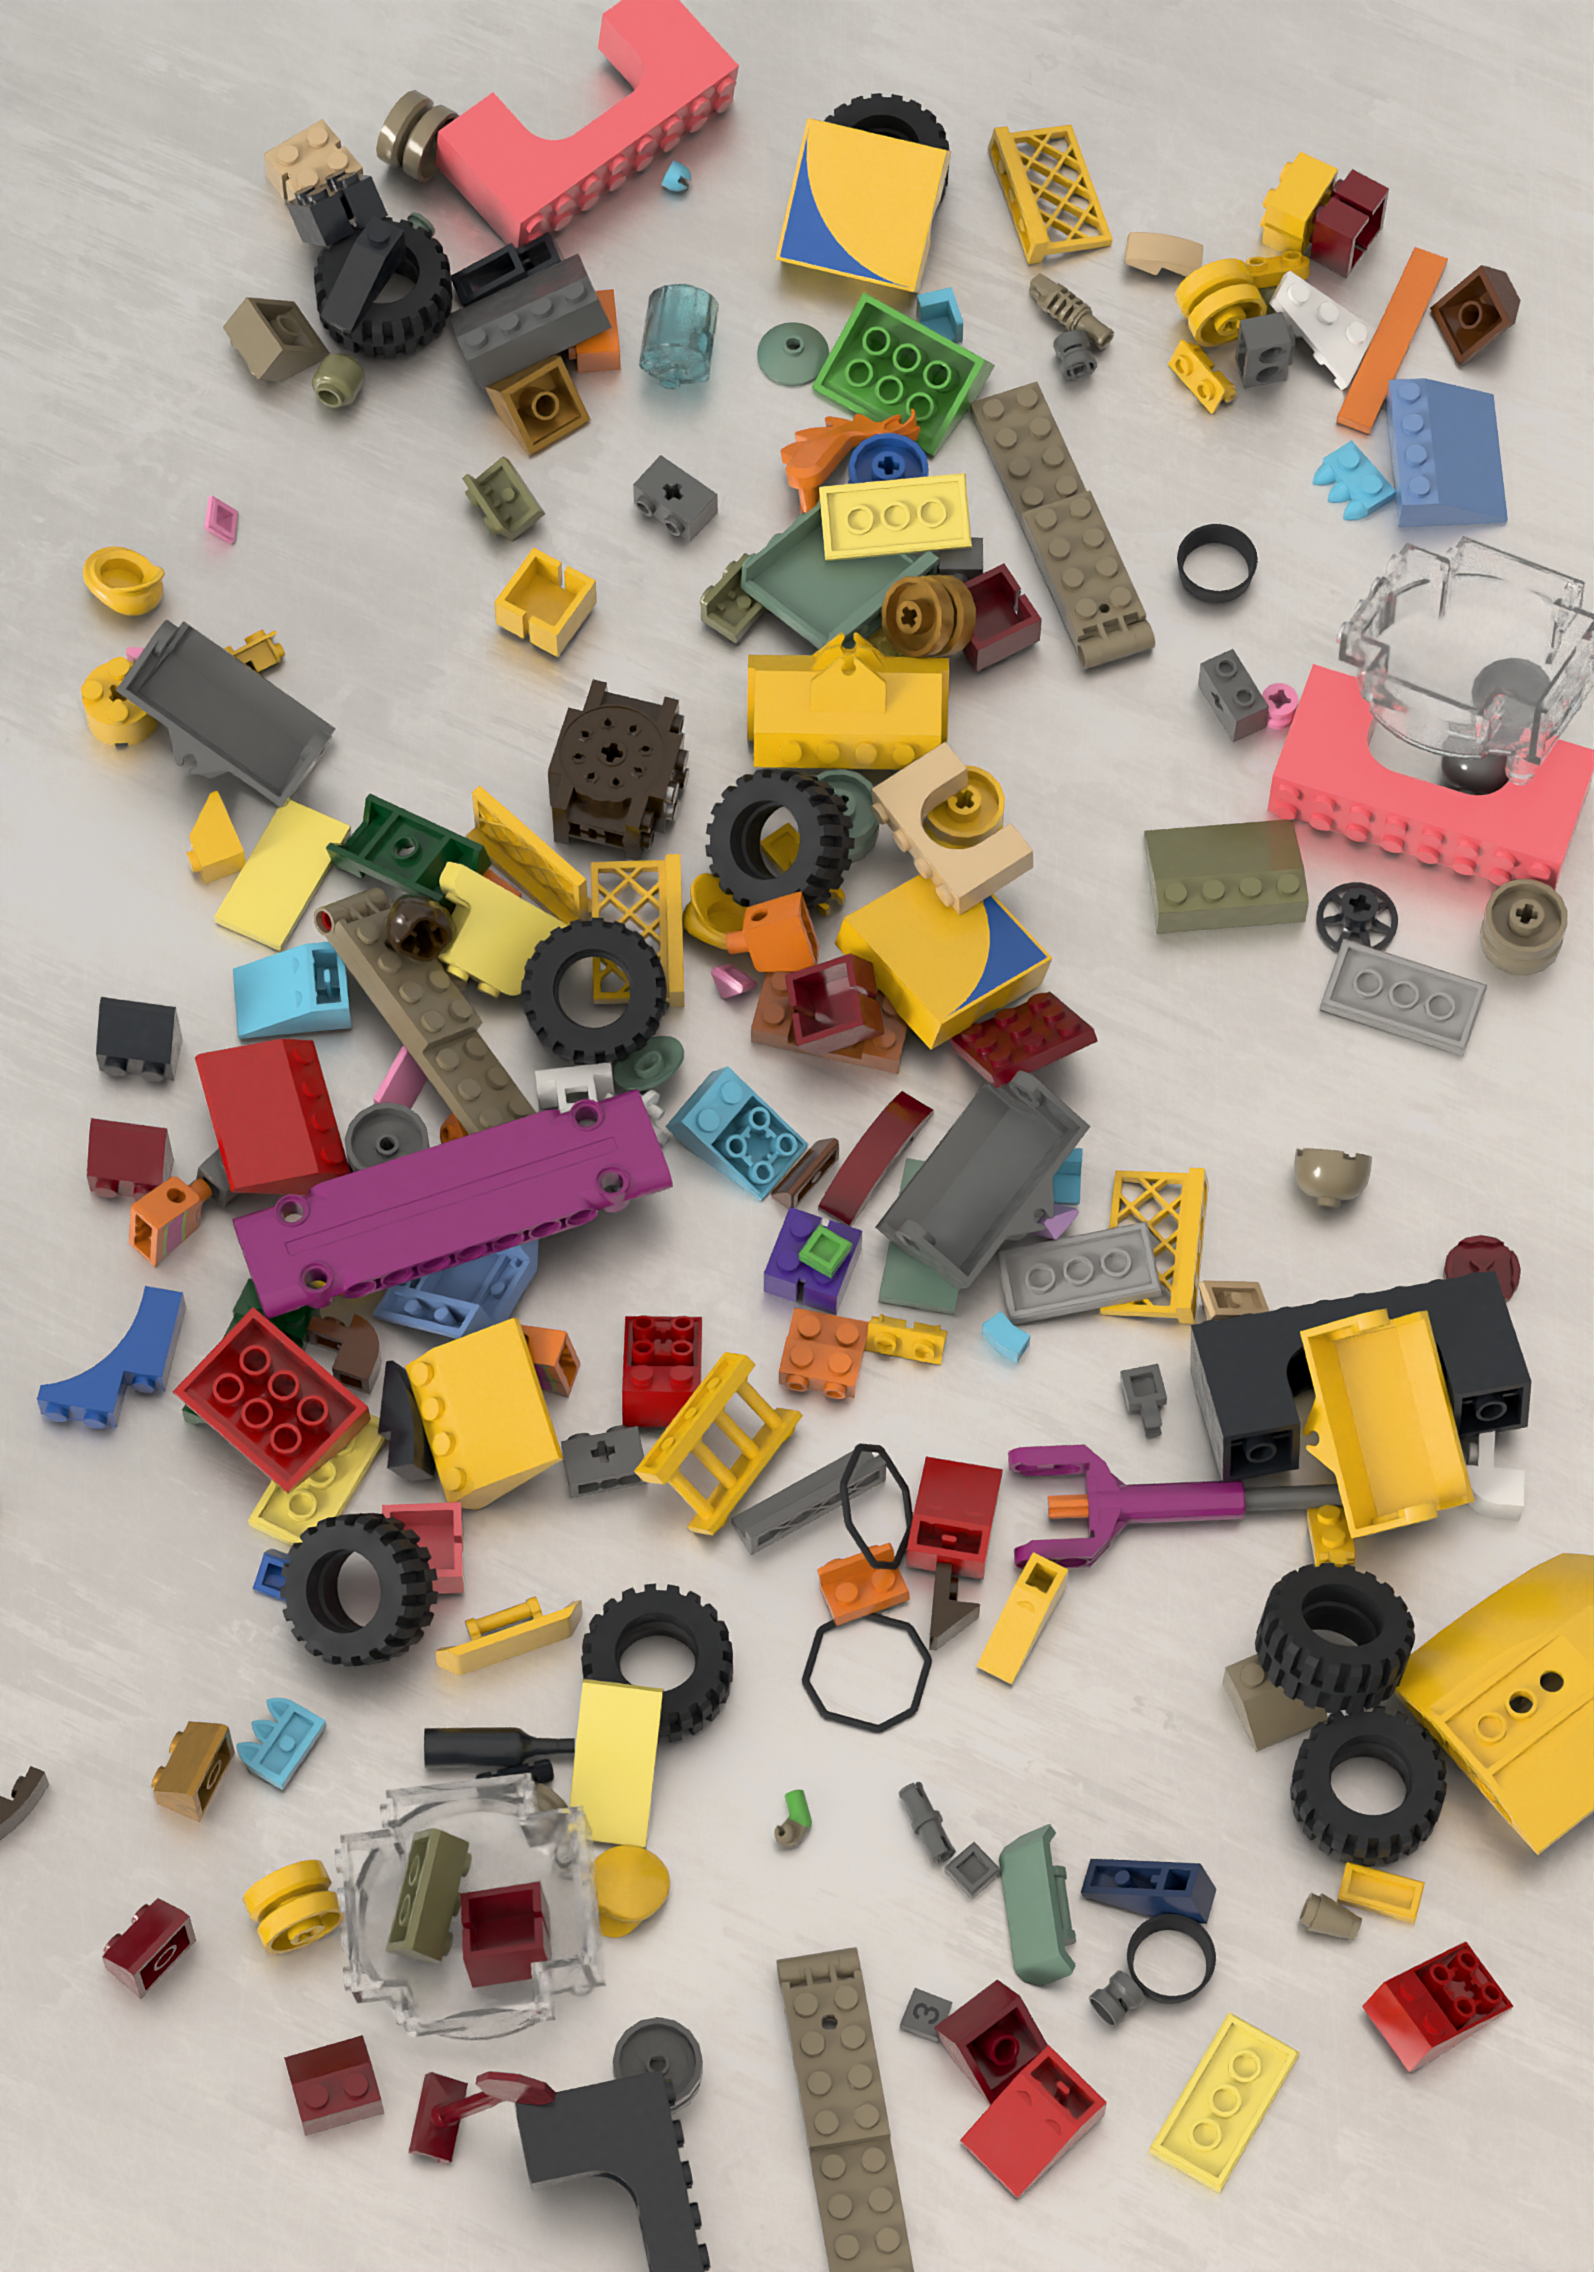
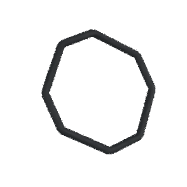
M859 1443L855 1446L840 1481L844 1523L871 1567L874 1569L896 1570L900 1566L906 1552L913 1519L910 1490L881 1445ZM862 1451L878 1453L887 1463L886 1467L902 1490L907 1528L893 1562L876 1561L852 1523L847 1485Z
M876 1613L861 1617L907 1630L924 1659L911 1707L879 1725L827 1711L809 1680L823 1634L836 1627L834 1620L821 1625L815 1633L802 1676V1684L822 1717L873 1732H883L913 1716L918 1711L932 1664V1658L913 1625L909 1622Z

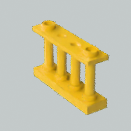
M723 1353L634 1471L644 1482L665 1485L668 1482L697 1512L687 1525L691 1532L713 1536L715 1532L726 1524L727 1516L781 1444L792 1436L796 1424L803 1416L797 1410L778 1407L774 1410L747 1382L748 1375L756 1365L744 1354ZM735 1392L764 1422V1425L752 1440L725 1412V1405ZM712 1422L742 1452L730 1470L702 1442L703 1434ZM690 1452L720 1482L707 1500L679 1471L681 1463Z

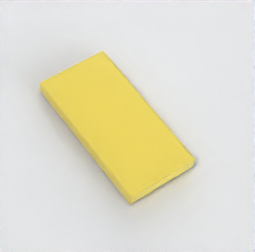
M965 473L819 487L826 561L927 552L928 550L941 551L972 548Z
M290 800L287 806L278 807L214 916L215 923L282 952L333 865L326 850L327 845L330 842L345 843L351 834V826L293 800Z
M370 1414L371 1420L343 1450L289 1494L272 1480L249 1517V1526L292 1547L293 1543L303 1542L300 1539L301 1534L307 1528L317 1526L318 1521L328 1517L344 1515L388 1441L378 1434L380 1418Z
M589 1679L583 1680L566 1838L646 1847L664 1689Z
M1229 2012L1150 2146L1149 2153L1220 2193L1296 2063L1300 2052Z

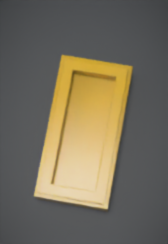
M1347 1862L1337 1903L1415 1924L1425 1882Z

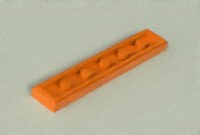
M1414 247L1337 415V423L1367 434L1371 433L1385 403L1389 380H1394L1400 370L1445 271L1448 258Z

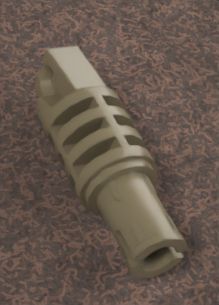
M1041 273L1031 280L1029 294L1037 300V305L1049 315L1051 314V317L1056 321L1058 320V323L1062 326H1066L1068 331H1085L1089 340L1100 350L1104 349L1114 337V331L1092 315L1091 307L1086 303L1083 304V301L1071 291L1068 292L1065 286L1059 283L1056 284Z

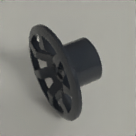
M1351 882L1335 887L1323 897L1318 906L1316 923L1322 939L1337 952L1340 950L1343 939L1349 940L1353 933H1358L1362 945L1371 947L1368 934L1369 929L1377 933L1387 934L1380 943L1371 947L1383 950L1396 934L1398 914L1393 901L1381 889L1362 882ZM1346 892L1342 898L1338 896L1339 894ZM1332 901L1340 912L1334 916L1323 918L1326 906ZM1385 909H1388L1390 912L1391 927L1377 919V915ZM1341 924L1344 926L1337 942L1329 936L1325 926H1338Z

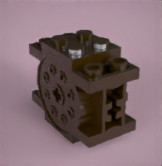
M593 679L583 711L568 707L548 769L554 842L569 845L570 838L574 837L624 849L626 859L641 861L644 849L650 850L652 847L655 832L665 834L668 821L674 822L679 809V800L676 799L678 789H685L689 777V768H686L689 751L684 750L685 733H682L685 716L679 713L678 699L664 697L662 705L610 693L608 692L607 682Z

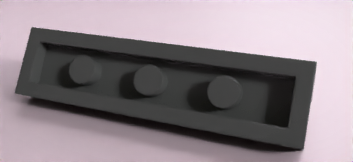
M853 1451L731 1518L734 1529L751 1555L842 1505L840 1481ZM861 1452L847 1485L849 1501L886 1481L887 1463L880 1455L874 1457L872 1452Z

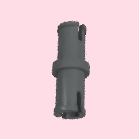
M921 1782L906 1785L898 1794L913 1820L911 1827L914 1833L920 1834L933 1863L936 1864L939 1861L941 1863L948 1860L956 1853V1850L941 1824L943 1818L940 1812L934 1811Z

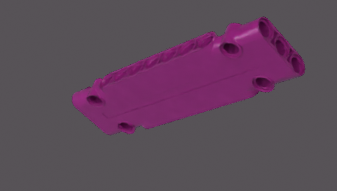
M634 1089L597 1102L590 1099L580 1100L571 1107V1110L563 1113L557 1109L545 1110L317 1184L309 1190L306 1196L285 1195L278 1200L275 1206L232 1219L263 1313L265 1318L271 1319L298 1310L306 1305L316 1309L325 1308L332 1303L336 1295L343 1294L346 1298L362 1297L583 1225L593 1220L598 1215V1210L600 1209L611 1213L619 1212L625 1209L631 1199L642 1198L673 1188V1182L638 1089ZM585 1119H591L596 1122L588 1127L579 1124ZM609 1185L621 1187L619 1191L614 1193L604 1190ZM291 1214H298L302 1216L296 1222H288L285 1220V1218ZM314 1281H323L326 1283L320 1289H311L308 1287L310 1283Z

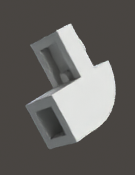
M1495 1431L1479 1434L1476 1443H1469L1468 1465H1466L1475 1500V1502L1469 1503L1468 1506L1485 1517L1520 1520L1524 1507L1525 1470L1494 1467Z

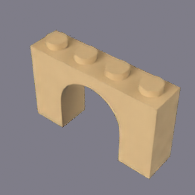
M944 742L872 788L873 805L870 808L880 824L887 823L893 831L892 836L897 846L903 852L908 850L914 857V864L920 875L924 879L930 877L937 886V895L943 904L947 907L952 905L957 913L961 915L1034 867L1033 850L1011 823L978 845L967 849L945 848L936 844L927 836L922 826L930 811L968 786L967 768L949 745Z

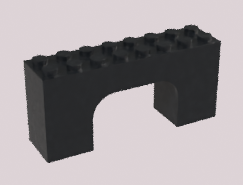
M1474 1272L1456 1278L1435 1279L1423 1284L1406 1287L1396 1286L1384 1291L1358 1293L1351 1297L1320 1300L1312 1304L1295 1307L1286 1306L1273 1311L1256 1314L1247 1313L1239 1317L1218 1321L1208 1320L1201 1324L1191 1325L1190 1372L1222 1483L1299 1469L1301 1422L1293 1398L1305 1390L1314 1388L1300 1331L1380 1309H1387L1389 1320L1420 1311H1428L1459 1440L1477 1437L1479 1434L1495 1431V1433L1528 1427L1532 1381L1496 1272Z
M662 2070L556 2092L555 2101L544 2105L515 2103V2113L531 2190L591 2177L613 2180L628 2191L635 2203L649 2272L709 2271L711 2265L706 2243L698 2244L695 2230H700L702 2227L698 2203H689L687 2189H691L693 2185L690 2164L688 2160L681 2162L678 2148H683V2144H685L680 2119L672 2121L670 2108L675 2107L676 2103L674 2087L671 2078L664 2080Z

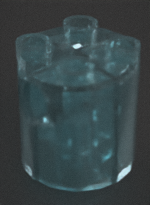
M689 284L664 285L655 289L650 294L639 367L650 376L658 379L661 387L674 390L678 389L681 384L706 382L710 379L719 315V303L715 297L707 291Z

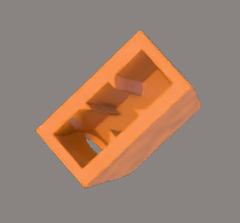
M802 891L748 907L745 910L743 930L726 933V944L729 954L749 952L753 965L759 972L799 971L818 964L820 945Z

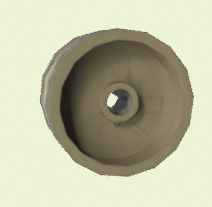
M416 90L408 91L391 109L382 126L376 146L377 157L394 168L403 167V171L408 176L421 183L429 182L440 171L435 165L438 131L459 117V115L443 105L434 106V102L429 97Z
M1516 879L1501 885L1492 893L1486 905L1480 929V945L1486 958L1496 968L1511 975L1529 976L1548 968L1555 962L1561 950L1567 928L1568 911L1562 897L1551 886L1533 879Z

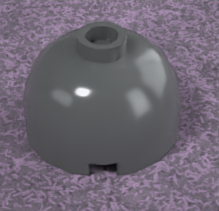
M1453 737L1452 740L1447 738L1441 758L1442 775L1447 783L1458 789L1459 792L1469 795H1487L1498 791L1506 785L1512 776L1517 758L1501 750L1498 757L1495 751L1490 750L1489 745L1462 738Z

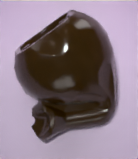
M405 894L394 902L388 915L386 930L389 942L395 951L415 961L428 962L438 957L446 945L453 939L456 923L450 915L449 908H445L442 904L427 897Z

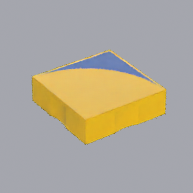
M807 118L775 260L905 291L919 292L931 243L932 219L941 200L952 151Z
M919 874L844 917L834 944L844 955L852 953L872 962L876 987L886 995L900 1017L932 1050L971 1027L982 1015L1002 1008L1040 986L1053 958L994 894L959 915L952 905L947 907L943 904L937 895V886L930 877L924 879Z

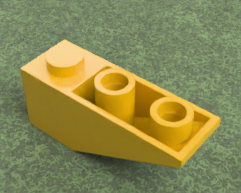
M1034 1552L1032 1553L977 1664L978 1668L1011 1685L1013 1684L1067 1586L1068 1569Z

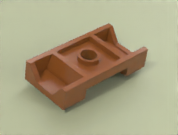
M796 971L766 972L751 1026L752 1043L895 1074L899 1073L903 1046L909 1025L900 1017L890 1000L880 989H878V995L871 998L880 1004L885 1034L818 1056L797 1047L791 1014L799 1012L816 1020V1016H809L790 1007L785 975Z

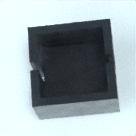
M345 170L336 171L325 177L326 183L319 186L320 188L315 189L314 185H310L294 193L296 198L286 203L302 242L325 247L354 233L349 221L351 219H354L358 229L366 227L372 216L379 219L388 216L372 177L357 174V172L348 173Z

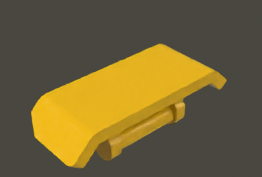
M534 1596L526 1599V1602L479 1619L471 1618L465 1620V1626L471 1641L459 1646L440 1647L435 1651L436 1663L447 1671L457 1675H464L567 1639L573 1635L582 1617V1600L572 1601L562 1610L543 1616L537 1597ZM532 1617L530 1621L481 1637V1634Z

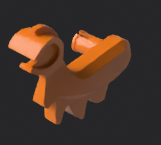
M911 409V416L904 424H902L900 414L891 416L882 422H874L862 414H855L853 421L828 416L825 417L826 427H814L796 431V442L785 446L780 452L782 463L787 465L785 470L788 484L792 488L798 489L801 512L807 513L817 505L820 500L819 485L829 477L853 447L858 446L863 440L875 434L884 433L899 434L913 441L917 440L921 429L920 426H917L915 410Z

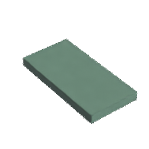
M906 1158L899 1195L925 1161ZM890 1241L878 1302L954 1315L959 1288H953L932 1268L902 1252Z

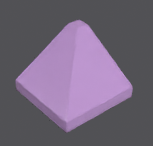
M1054 1203V1218L1047 1219L1044 1213L1037 1221L1038 1224L1045 1225V1230L1031 1233L1057 1240L1078 1216L1079 1211L1076 1208Z

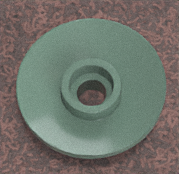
M797 322L783 323L770 329L762 337L757 350L758 363L764 374L776 383L786 386H800L814 381L829 356V347L823 335L815 328ZM796 346L799 348L796 350H790L788 347Z
M670 1036L649 1038L647 1045L639 1052L636 1050L629 1055L628 1059L616 1062L613 1069V1078L621 1089L627 1091L634 1089L642 1091L655 1087L670 1078L681 1066L684 1059V1048L679 1040Z

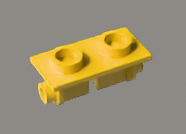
M1184 339L1180 341L1168 365L1207 410L1214 414L1222 400L1228 403L1236 397L1235 385L1220 370L1212 371L1215 364L1202 351L1200 345H1194L1192 342L1187 343Z
M264 629L253 633L244 639L246 645L235 651L231 646L224 648L244 664L251 661L257 673L280 663V658L285 656L281 644L278 642L273 645L271 641L277 634L276 630L267 635Z
M880 1314L879 1317L872 1316L871 1320H869L866 1351L941 1365L948 1331L941 1330V1325L933 1326L914 1322L912 1329L906 1327L907 1320L884 1316V1314Z

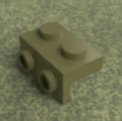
M504 456L476 479L469 474L462 478L468 487V490L465 491L466 496L476 508H482L487 515L483 521L496 536L502 534L513 541L546 514L510 460Z
M744 553L737 562L734 560L729 563L724 570L722 579L715 586H709L700 598L701 621L735 644L767 610L766 607L741 589V567L749 556L747 553Z

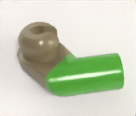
M800 1789L785 1794L790 1815L781 1826L777 1825L774 1831L776 1841L784 1847H792L799 1844L812 1826L804 1790Z

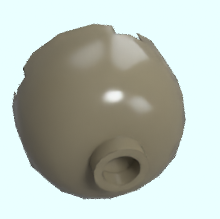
M1296 1149L1294 1161L1295 1178L1298 1186L1306 1195L1318 1198V1206L1340 1208L1341 1201L1356 1198L1367 1186L1371 1173L1372 1157L1356 1153L1355 1157H1349V1154L1338 1150Z

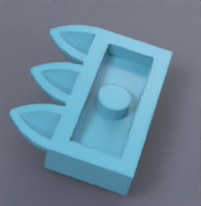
M1352 440L1324 457L1322 465L1317 469L1313 477L1314 485H1328L1337 482L1329 492V502L1341 503L1352 500L1345 508L1344 520L1365 518L1394 500L1396 496V490Z
M271 1698L266 1701L267 1707L271 1715L278 1722L256 1720L251 1723L254 1734L263 1744L242 1742L237 1743L236 1747L240 1758L248 1765L249 1771L279 1789L284 1790L327 1725L326 1720L289 1699Z

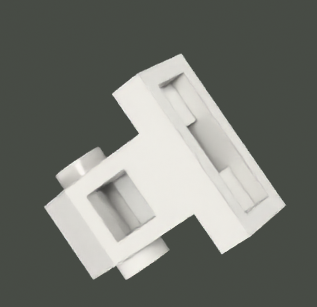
M611 1062L535 1071L539 1109L559 1107L560 1112L563 1113L571 1110V1107L580 1100L590 1099L597 1102L603 1100L608 1092L614 1096ZM585 1119L579 1124L588 1127L596 1122L591 1119Z

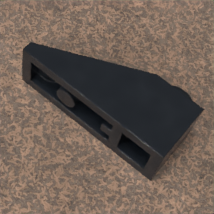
M372 216L354 242L320 314L321 321L352 335L406 256L404 230Z

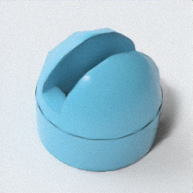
M674 160L667 170L661 185L675 192L687 189V186L681 183V180L684 177L691 181V173L685 165Z

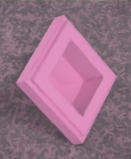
M210 496L208 498L204 528L227 543L232 544L235 540L238 511L216 497Z
M730 963L715 967L711 971L722 999L753 990L758 985L754 979Z

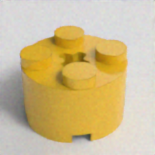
M115 657L95 668L87 676L81 687L82 702L90 731L103 743L116 746L115 743H128L129 746L142 742L153 733L158 723V720L116 691L134 662H130L124 657Z

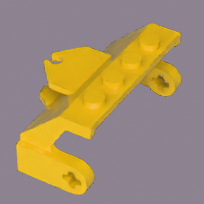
M842 632L813 655L748 654L747 742H754L753 767L904 769L944 742L947 743L949 658L885 657L859 633H854L853 635L856 645L852 649H846L842 646V641L845 638Z
M1380 1309L1300 1331L1316 1394L1302 1433L1304 1436H1307L1315 1431L1319 1435L1318 1445L1310 1444L1306 1446V1449L1335 1473L1351 1539L1438 1518V1511L1475 1502L1427 1310L1389 1320L1387 1309Z

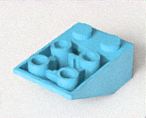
M329 942L303 944L233 968L239 1039L352 1028L347 967Z
M728 1066L712 1071L665 1126L693 1154L759 1200L764 1199L809 1145Z

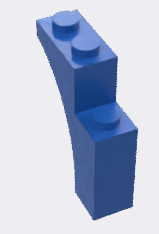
M145 1286L138 1313L130 1329L107 1357L94 1367L75 1377L57 1383L40 1385L37 1402L41 1414L56 1422H66L68 1419L83 1421L86 1426L96 1429H103L106 1426L117 1428L127 1385L143 1393H152L154 1390L165 1392L186 1311L183 1292Z

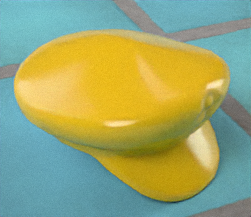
M111 546L95 551L85 560L83 566L85 584L99 600L114 611L131 616L143 615L153 610L162 599V579L165 571L161 567L153 565L141 554L128 548Z
M709 873L700 874L694 879L690 887L691 900L682 913L683 927L693 937L717 948L728 950L726 933L743 930L745 910L748 907H742L735 903L732 898L733 895H726L719 887L721 879L715 878Z
M633 1845L612 1847L600 1854L590 1866L584 1879V1891L587 1896L585 1913L590 1926L603 1936L620 1938L631 1933L643 1920L653 1915L665 1902L670 1891V1876L663 1861L647 1849Z

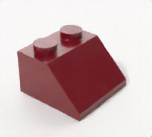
M91 1118L86 1174L91 1192L106 1198H114L117 1195L133 1197V1199L138 1201L171 1177L174 1158L167 1128Z
M159 1898L150 1906L148 1904L143 1905L131 1920L133 1924L123 1935L120 1933L114 1935L103 1950L105 1954L102 1956L105 1968L140 1999L196 1941L190 1916L183 1910Z
M998 1979L934 2027L951 2059L990 2105L1013 2079L1048 2046L1021 1996Z
M363 2035L284 2057L305 2136L384 2114L381 2096Z

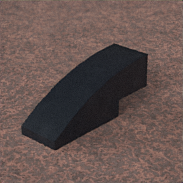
M547 232L519 248H516L513 243L508 244L451 275V281L461 304L465 307L565 259L557 242Z
M393 1360L386 1361L378 1434L390 1441L387 1468L408 1482L435 1478V1461L406 1369Z

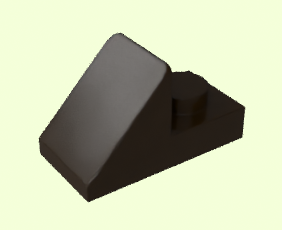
M936 1562L929 1650L937 1651L979 1618V1603L957 1601L959 1578L951 1577L952 1563Z

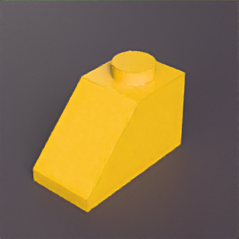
M218 790L210 793L189 835L191 851L186 852L192 872H200L205 884L240 872L246 863L244 850Z

